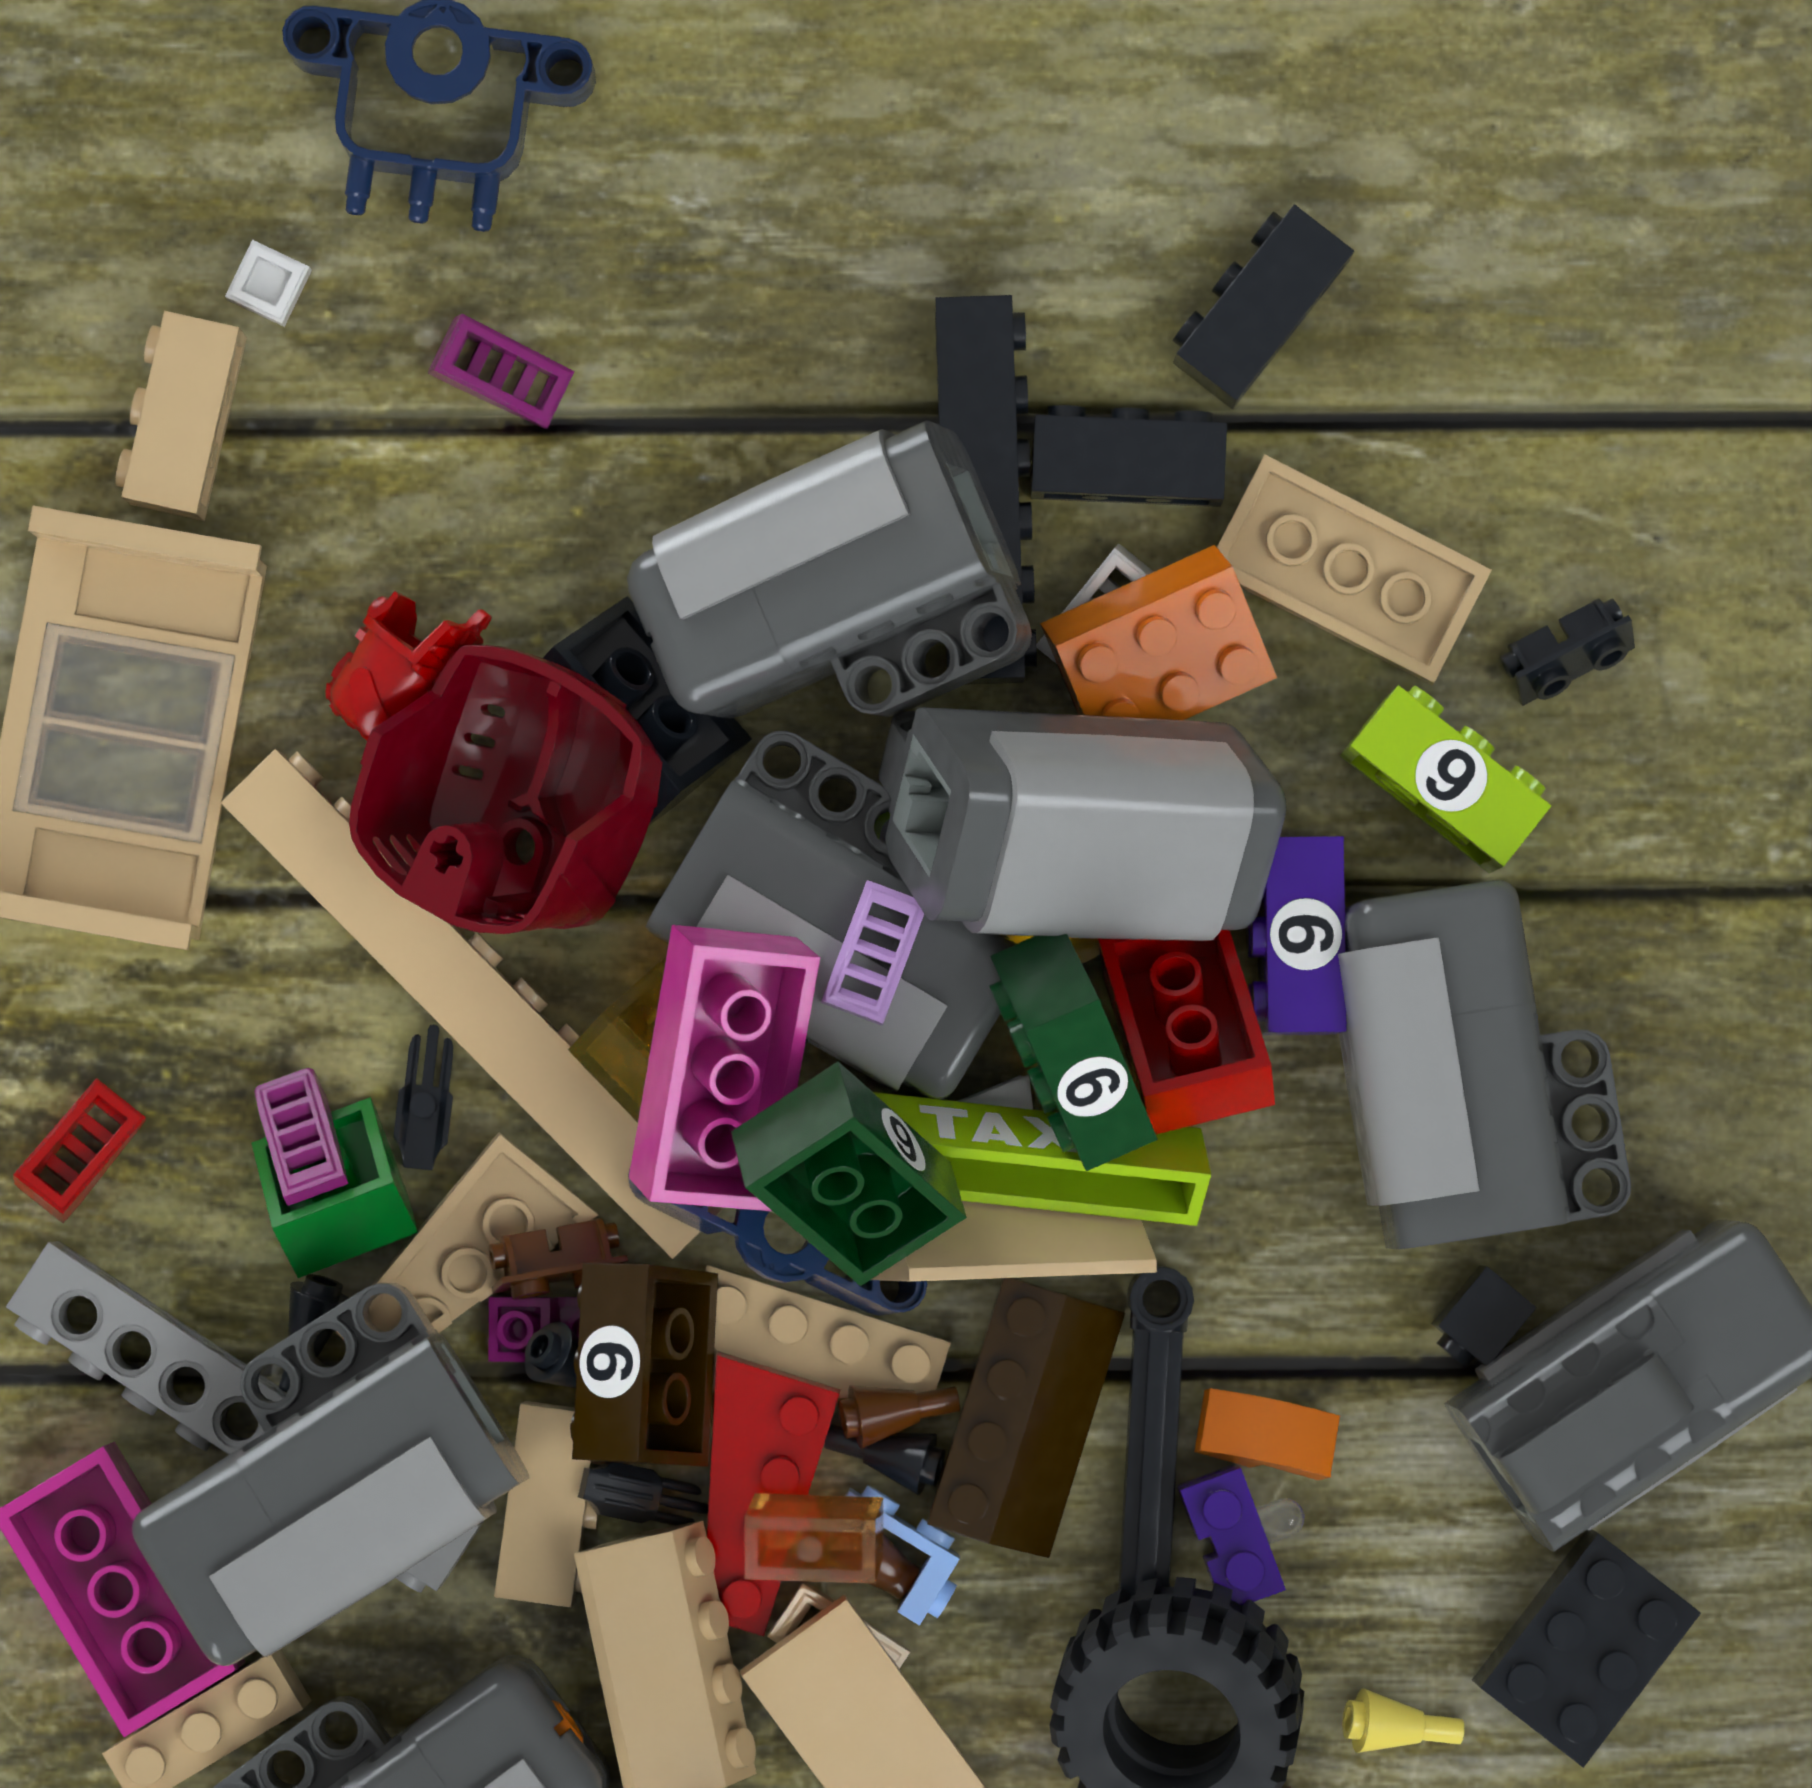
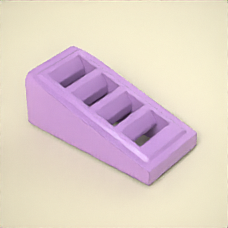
M866 881L823 994L822 1004L878 1025H883L924 917V913L914 897L872 881ZM872 903L909 916L906 927L903 928L868 915ZM863 927L899 940L900 943L897 951L894 952L859 939ZM854 951L890 964L891 967L888 975L884 976L850 963ZM845 975L882 989L878 1001L842 988L841 985Z

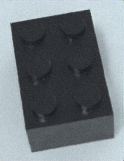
M1592 1529L1590 1531L1586 1530L1473 1677L1472 1681L1584 1768L1694 1624L1701 1612L1602 1535Z

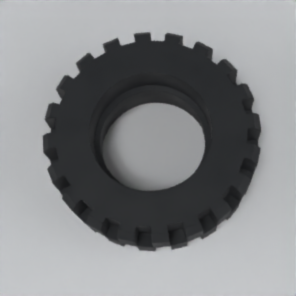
M1176 1577L1174 1587H1162L1160 1579H1150L1138 1583L1136 1595L1130 1596L1126 1589H1120L1107 1596L1102 1611L1100 1609H1091L1080 1621L1076 1636L1070 1637L1053 1690L1050 1705L1053 1714L1049 1724L1051 1741L1058 1748L1061 1747L1057 1760L1065 1776L1070 1779L1078 1776L1080 1780L1077 1788H1282L1287 1778L1288 1767L1294 1762L1304 1710L1305 1691L1300 1688L1302 1671L1298 1658L1291 1653L1287 1654L1289 1639L1280 1626L1272 1624L1266 1628L1263 1624L1265 1611L1250 1599L1246 1600L1243 1605L1231 1600L1233 1590L1217 1583L1214 1584L1212 1591L1195 1588L1196 1578ZM1175 1670L1190 1673L1208 1681L1222 1692L1231 1703L1238 1718V1723L1223 1736L1203 1744L1178 1745L1167 1743L1150 1736L1129 1718L1119 1700L1118 1690L1130 1680L1153 1671Z

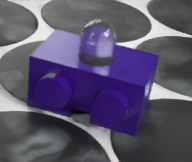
M1238 1464L1226 1466L1176 1485L1194 1535L1198 1540L1209 1537L1214 1552L1202 1556L1213 1586L1217 1583L1232 1589L1231 1600L1240 1605H1243L1249 1599L1255 1602L1286 1590L1269 1544L1293 1536L1301 1530L1304 1525L1305 1515L1298 1502L1289 1498H1282L1255 1507L1244 1474Z

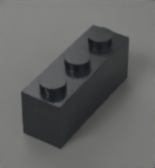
M1295 204L1284 218L1276 212H1273L1251 240L1259 248L1244 268L1236 261L1230 265L1212 289V292L1220 299L1205 317L1195 311L1172 340L1181 347L1176 353L1173 364L1232 410L1346 267L1354 253L1352 248Z
M1049 406L1047 415H1035L1031 499L1221 507L1225 491L1227 423L1213 422V413L1205 411L1175 412V421L1149 420V411L1138 408H1115L1111 410V418L1086 417V408L1080 406Z

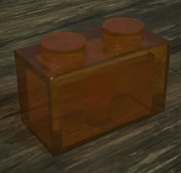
M754 1494L745 1514V1579L876 1583L883 1562V1497Z

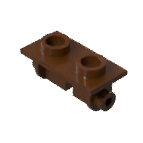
M598 1218L592 1221L558 1226L556 1233L560 1251L550 1252L546 1229L500 1236L499 1243L489 1244L488 1252L492 1269L503 1268L505 1277H501L492 1286V1292L498 1293L511 1290L513 1300H522L550 1293L549 1283L571 1279L574 1281L575 1289H579L582 1283L583 1263L625 1264L628 1262L627 1255L611 1256L610 1249L619 1247V1233L614 1222L604 1224L603 1220Z

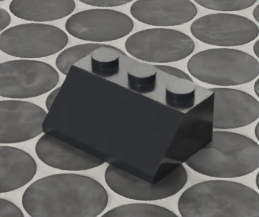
M626 596L554 645L543 659L570 669L601 686L627 705L626 709L642 726L662 761L657 807L654 808L649 823L651 825L691 794L745 747L752 738L735 718L729 719L692 713L678 705L668 689L652 650V636L646 635L632 600Z

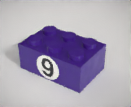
M1344 836L1279 838L1258 911V917L1246 927L1247 958H1258L1259 981L1249 983L1248 989L1262 1035H1328L1347 1032L1346 1006L1338 954L1345 953Z

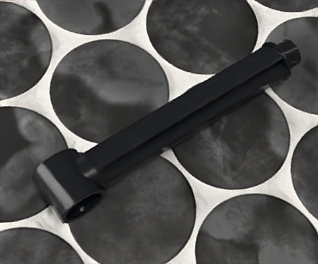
M1157 1265L1156 1273H1137L1131 1280L1127 1292L1128 1307L1131 1311L1130 1328L1133 1329L1118 1590L1126 1589L1130 1596L1136 1595L1138 1583L1141 1581L1158 1578L1161 1580L1162 1587H1170L1183 1343L1184 1332H1187L1188 1317L1192 1312L1194 1295L1193 1288L1187 1278L1174 1268L1164 1265ZM1155 1280L1170 1281L1177 1290V1304L1166 1315H1152L1147 1312L1143 1305L1142 1297L1144 1290Z

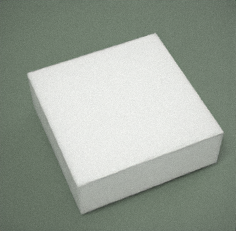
M252 240L225 297L228 301L285 327L312 270L309 266Z

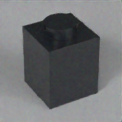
M1479 1265L1431 1323L1443 1333L1436 1344L1464 1367H1467L1473 1359L1480 1365L1486 1366L1498 1356L1537 1307L1489 1267Z

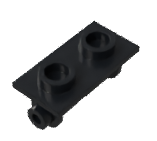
M1598 598L1560 618L1559 625L1568 638L1561 643L1557 642L1549 627L1545 626L1508 645L1509 652L1499 656L1509 678L1516 677L1519 700L1522 706L1538 698L1546 700L1559 695L1568 688L1572 680L1594 669L1602 671L1615 666L1625 658L1630 650L1635 648L1632 620L1629 615L1623 617L1618 604L1613 598L1604 603Z

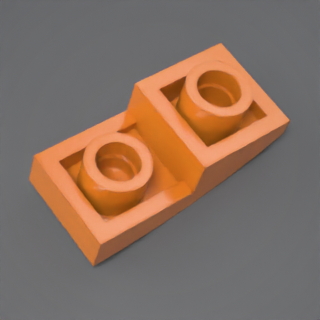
M1212 1388L1204 1390L1194 1452L1249 1468L1265 1465L1318 1481L1331 1477L1340 1415L1256 1395Z

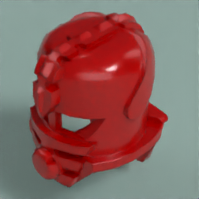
M396 591L389 598L385 596L378 597L368 607L367 616L363 620L366 627H360L355 634L359 644L354 654L351 651L348 652L336 664L331 673L333 679L330 683L326 684V699L331 703L329 706L332 712L337 717L342 716L341 718L345 720V723L350 728L356 729L365 740H368L373 728L431 691L444 666L460 647L483 644L484 640L480 633L488 627L492 619L491 615L480 609L463 624L444 620L422 641L414 636L417 623L415 601Z

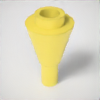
M1365 1688L1358 1692L1355 1700H1348L1344 1708L1343 1735L1346 1739H1352L1353 1749L1356 1753L1418 1744L1422 1740L1459 1745L1463 1741V1719L1424 1715V1712Z

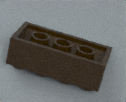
M1002 1278L929 1510L927 1525L988 1544L1046 1558L1050 1557L1125 1316L1124 1312L1016 1278Z

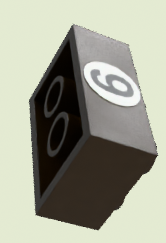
M583 1263L582 1283L579 1286L577 1295L580 1323L578 1348L574 1356V1370L577 1378L575 1413L570 1424V1433L573 1440L572 1459L708 1467L718 1273L651 1264Z

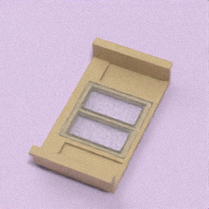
M32 506L28 531L37 537L0 737V918L189 950L191 939H200L223 807L221 802L225 796L249 659L251 658L267 569V566L260 560L262 546Z

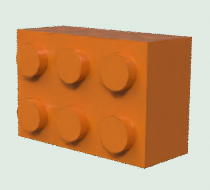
M1215 545L1040 623L1078 715L1186 720L1277 678L1233 566Z

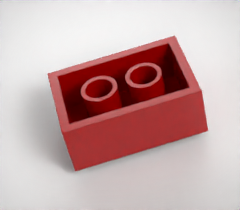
M1221 930L1213 940L1098 939L1103 978L1130 1071L1156 1135L1275 1105L1272 1065L1230 930Z

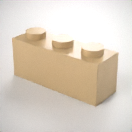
M164 311L161 327L151 326L144 352L145 363L152 364L146 388L138 387L136 389L130 412V424L137 425L132 450L123 449L116 472V486L123 487L121 497L130 505L205 521L247 336L239 327Z
M524 1401L520 1404L514 1448L528 1471L529 1479L508 1491L494 1594L496 1598L571 1608L575 1603L576 1592L582 1593L574 1553L582 1551L585 1528L597 1529L599 1515L589 1502L578 1498L584 1468H593L594 1464L602 1465L606 1462L572 1459L573 1440L570 1433V1424L575 1413L574 1407Z
M279 1649L268 1657L261 1656L127 1736L103 1752L102 1755L122 1788H172L303 1710L312 1700L282 1649Z

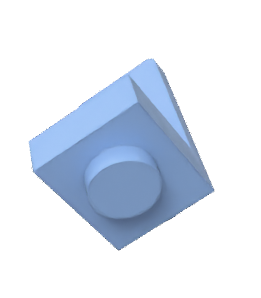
M869 1485L866 1486L862 1494L849 1488L843 1498L844 1504L928 1554L927 1559L919 1570L917 1578L899 1603L897 1612L919 1626L927 1613L938 1618L957 1587L956 1584L948 1580L960 1560L959 1553L950 1549L955 1538L940 1528L927 1525V1520L923 1518L916 1528L896 1516L895 1513L900 1504Z

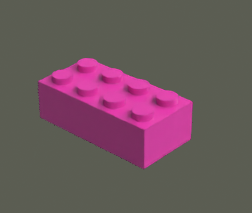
M672 925L629 1172V1179L650 1202L772 1211L745 1188L731 1131L798 1087L820 957L797 937Z
M112 1442L102 1446L1 1507L0 1529L123 1737H126L242 1666L245 1660L243 1658L235 1664L220 1666L211 1662L205 1656L140 1552L132 1535V1523L135 1516L152 1503L117 1444Z

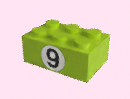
M1398 685L1385 697L1339 756L1490 874L1504 867L1552 805L1540 797L1546 788L1522 768L1515 766L1511 771H1507L1493 760L1490 755L1495 748L1473 729L1464 726L1461 731H1457L1441 719L1439 715L1443 712L1444 708L1428 693L1417 686H1413L1410 691H1406Z

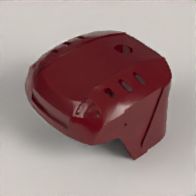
M465 645L460 647L444 666L430 692L424 694L371 730L360 762L362 768L350 808L349 827L351 839L358 853L375 875L396 894L451 925L478 933L510 934L546 928L569 929L594 925L605 916L616 901L615 898L624 884L642 846L654 808L657 807L662 761L642 726L626 709L627 705L601 686L557 663L520 650L502 646ZM488 705L502 707L505 715L491 714L488 711ZM472 733L492 737L495 740V746L491 747L474 743L471 740ZM460 765L481 769L483 772L482 779L462 775L459 772ZM524 829L532 835L535 843L534 855L528 863L523 862L516 852L517 838Z

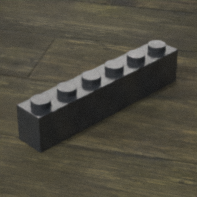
M1012 295L935 297L939 425L954 431L963 443L1018 571L1021 585L1017 586V595L1022 606L1023 604H1032L1035 602L1033 565L1021 566L1020 541L1032 540L1031 502H1019L1018 477H1030L1029 438L1017 439L1016 414H1028L1027 375L1015 376L1014 351L1026 350L1025 312H1013ZM1002 616L994 617L988 621L984 628V643L991 651L998 650L1004 646L1008 639V624ZM1031 629V643L1024 656L1014 663L965 685L1023 683L1025 667H1037L1036 629ZM946 647V658L948 668L950 663V653L948 648Z

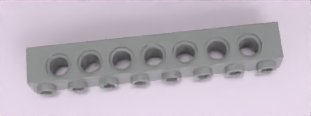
M60 1241L47 1243L6 1305V1308L19 1316L14 1324L19 1330L44 1345H47L51 1338L55 1339L73 1351L68 1358L72 1365L97 1380H101L105 1373L126 1386L121 1394L124 1399L154 1416L158 1408L180 1422L175 1429L177 1434L204 1451H207L211 1444H214L230 1455L265 1433L258 1423V1428L252 1437L241 1438L234 1435L227 1425V1413L230 1407L236 1402L246 1403L240 1389L241 1375L246 1366L245 1363ZM78 1296L91 1300L97 1309V1321L94 1327L87 1333L75 1330L67 1318L68 1306ZM131 1331L143 1334L151 1346L150 1358L141 1368L128 1365L121 1356V1342ZM183 1367L196 1369L204 1379V1393L196 1403L185 1402L175 1393L173 1386L174 1377ZM259 1375L258 1385L261 1393L266 1398L272 1401H280L287 1395V1392L281 1390L278 1385L263 1375ZM484 1521L402 1573L396 1579L420 1593L426 1585L437 1591L442 1587Z

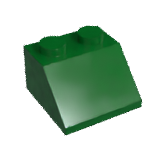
M371 1097L331 1112L348 1184L287 1206L282 1195L266 1137L251 1142L272 1229L297 1278L418 1233L406 1187ZM326 1158L293 1170V1173L327 1162Z

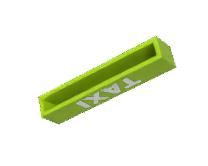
M873 1092L951 1162L962 1201L1194 1226L1198 1224L1211 1178V1170L1201 1128L1185 1127L1157 1134L1158 1140L1086 1172L1075 1148L1064 1153L1060 1148L1047 1118L1057 1112L1045 1114L1041 1110Z

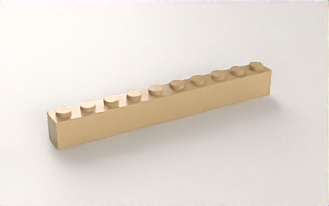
M274 749L221 804L672 1259L676 1258L701 1231L644 1204L635 1197L629 1186L628 1173L632 1161L640 1114L630 1103L638 1094L612 1068L602 1076L590 1064L586 1057L593 1051V1048L568 1023H565L557 1030L540 1013L548 1003L522 977L512 985L495 968L503 958L479 933L476 932L468 940L454 925L445 922L399 896L379 879L358 853L351 839L349 827L351 804L342 796L333 804L316 787L324 777L298 751L288 759L282 752ZM708 1206L707 1212L718 1216L725 1208Z

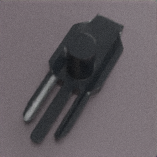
M435 1024L430 1025L428 1028L422 1085L416 1084L421 1036L416 1034L412 1037L409 1046L405 1085L398 1093L393 1137L401 1150L404 1168L433 1171L440 1151L448 1144L453 1096L449 1092L453 1062V1042L450 1038H445L439 1087H435L433 1083L439 1040V1027Z
M606 1462L596 1468H584L578 1498L589 1502L598 1515L641 1524L649 1520L674 1526L695 1522L693 1518L658 1511L659 1505L703 1515L708 1513L709 1505L706 1503L662 1494V1490L665 1488L700 1495L702 1491L697 1485L661 1477L652 1469L618 1462Z

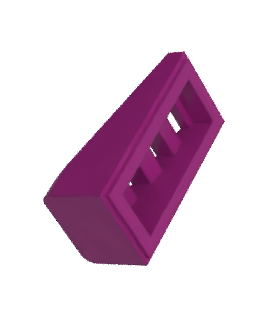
M462 313L453 319L428 370V374L544 429L548 428L575 372ZM469 338L478 344L464 371L454 365ZM492 349L501 353V356L487 383L479 379L478 376ZM516 360L525 364V367L510 395L501 389ZM538 371L549 377L535 406L524 402Z
M305 1068L258 1085L254 1090L257 1107L282 1195L287 1206L348 1184L328 1098L315 1071L311 1068ZM326 1158L327 1162L293 1173V1170Z

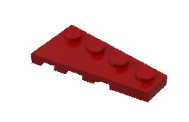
M718 1351L707 1538L714 1548V1575L720 1601L728 1613L729 1626L764 1637L841 1389Z

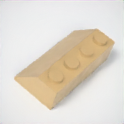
M962 1201L967 1216L966 1219L871 1280L912 1282L1156 1273L1157 1259L1141 1220Z
M703 1521L637 1532L574 1553L623 1788H725L757 1774L754 1764L756 1756L755 1741L752 1733L747 1729L741 1702L742 1679L738 1669L733 1664L727 1636L729 1629L728 1613L720 1601L714 1575L715 1552L712 1543L706 1537Z

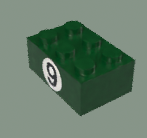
M1068 935L1034 936L991 955V960L1000 981L989 985V988L1004 1021L1017 1018L1006 1023L1010 1036L1024 1067L1027 1068L1037 1064L1036 1067L1027 1070L1044 1113L1047 1114L1056 1109L1058 1111L1047 1118L1062 1152L1064 1153L1075 1148L1087 1172L1158 1140L1099 997Z
M838 1061L731 1131L745 1188L860 1286L967 1218L951 1162Z

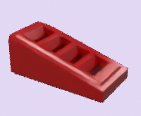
M96 1078L13 1174L15 1185L56 1219L64 1223L146 1121V1117ZM94 1105L121 1125L115 1134H112L88 1115ZM78 1126L104 1146L97 1154L72 1135ZM61 1147L65 1148L86 1165L80 1174L56 1156ZM45 1167L69 1186L63 1194L39 1177Z

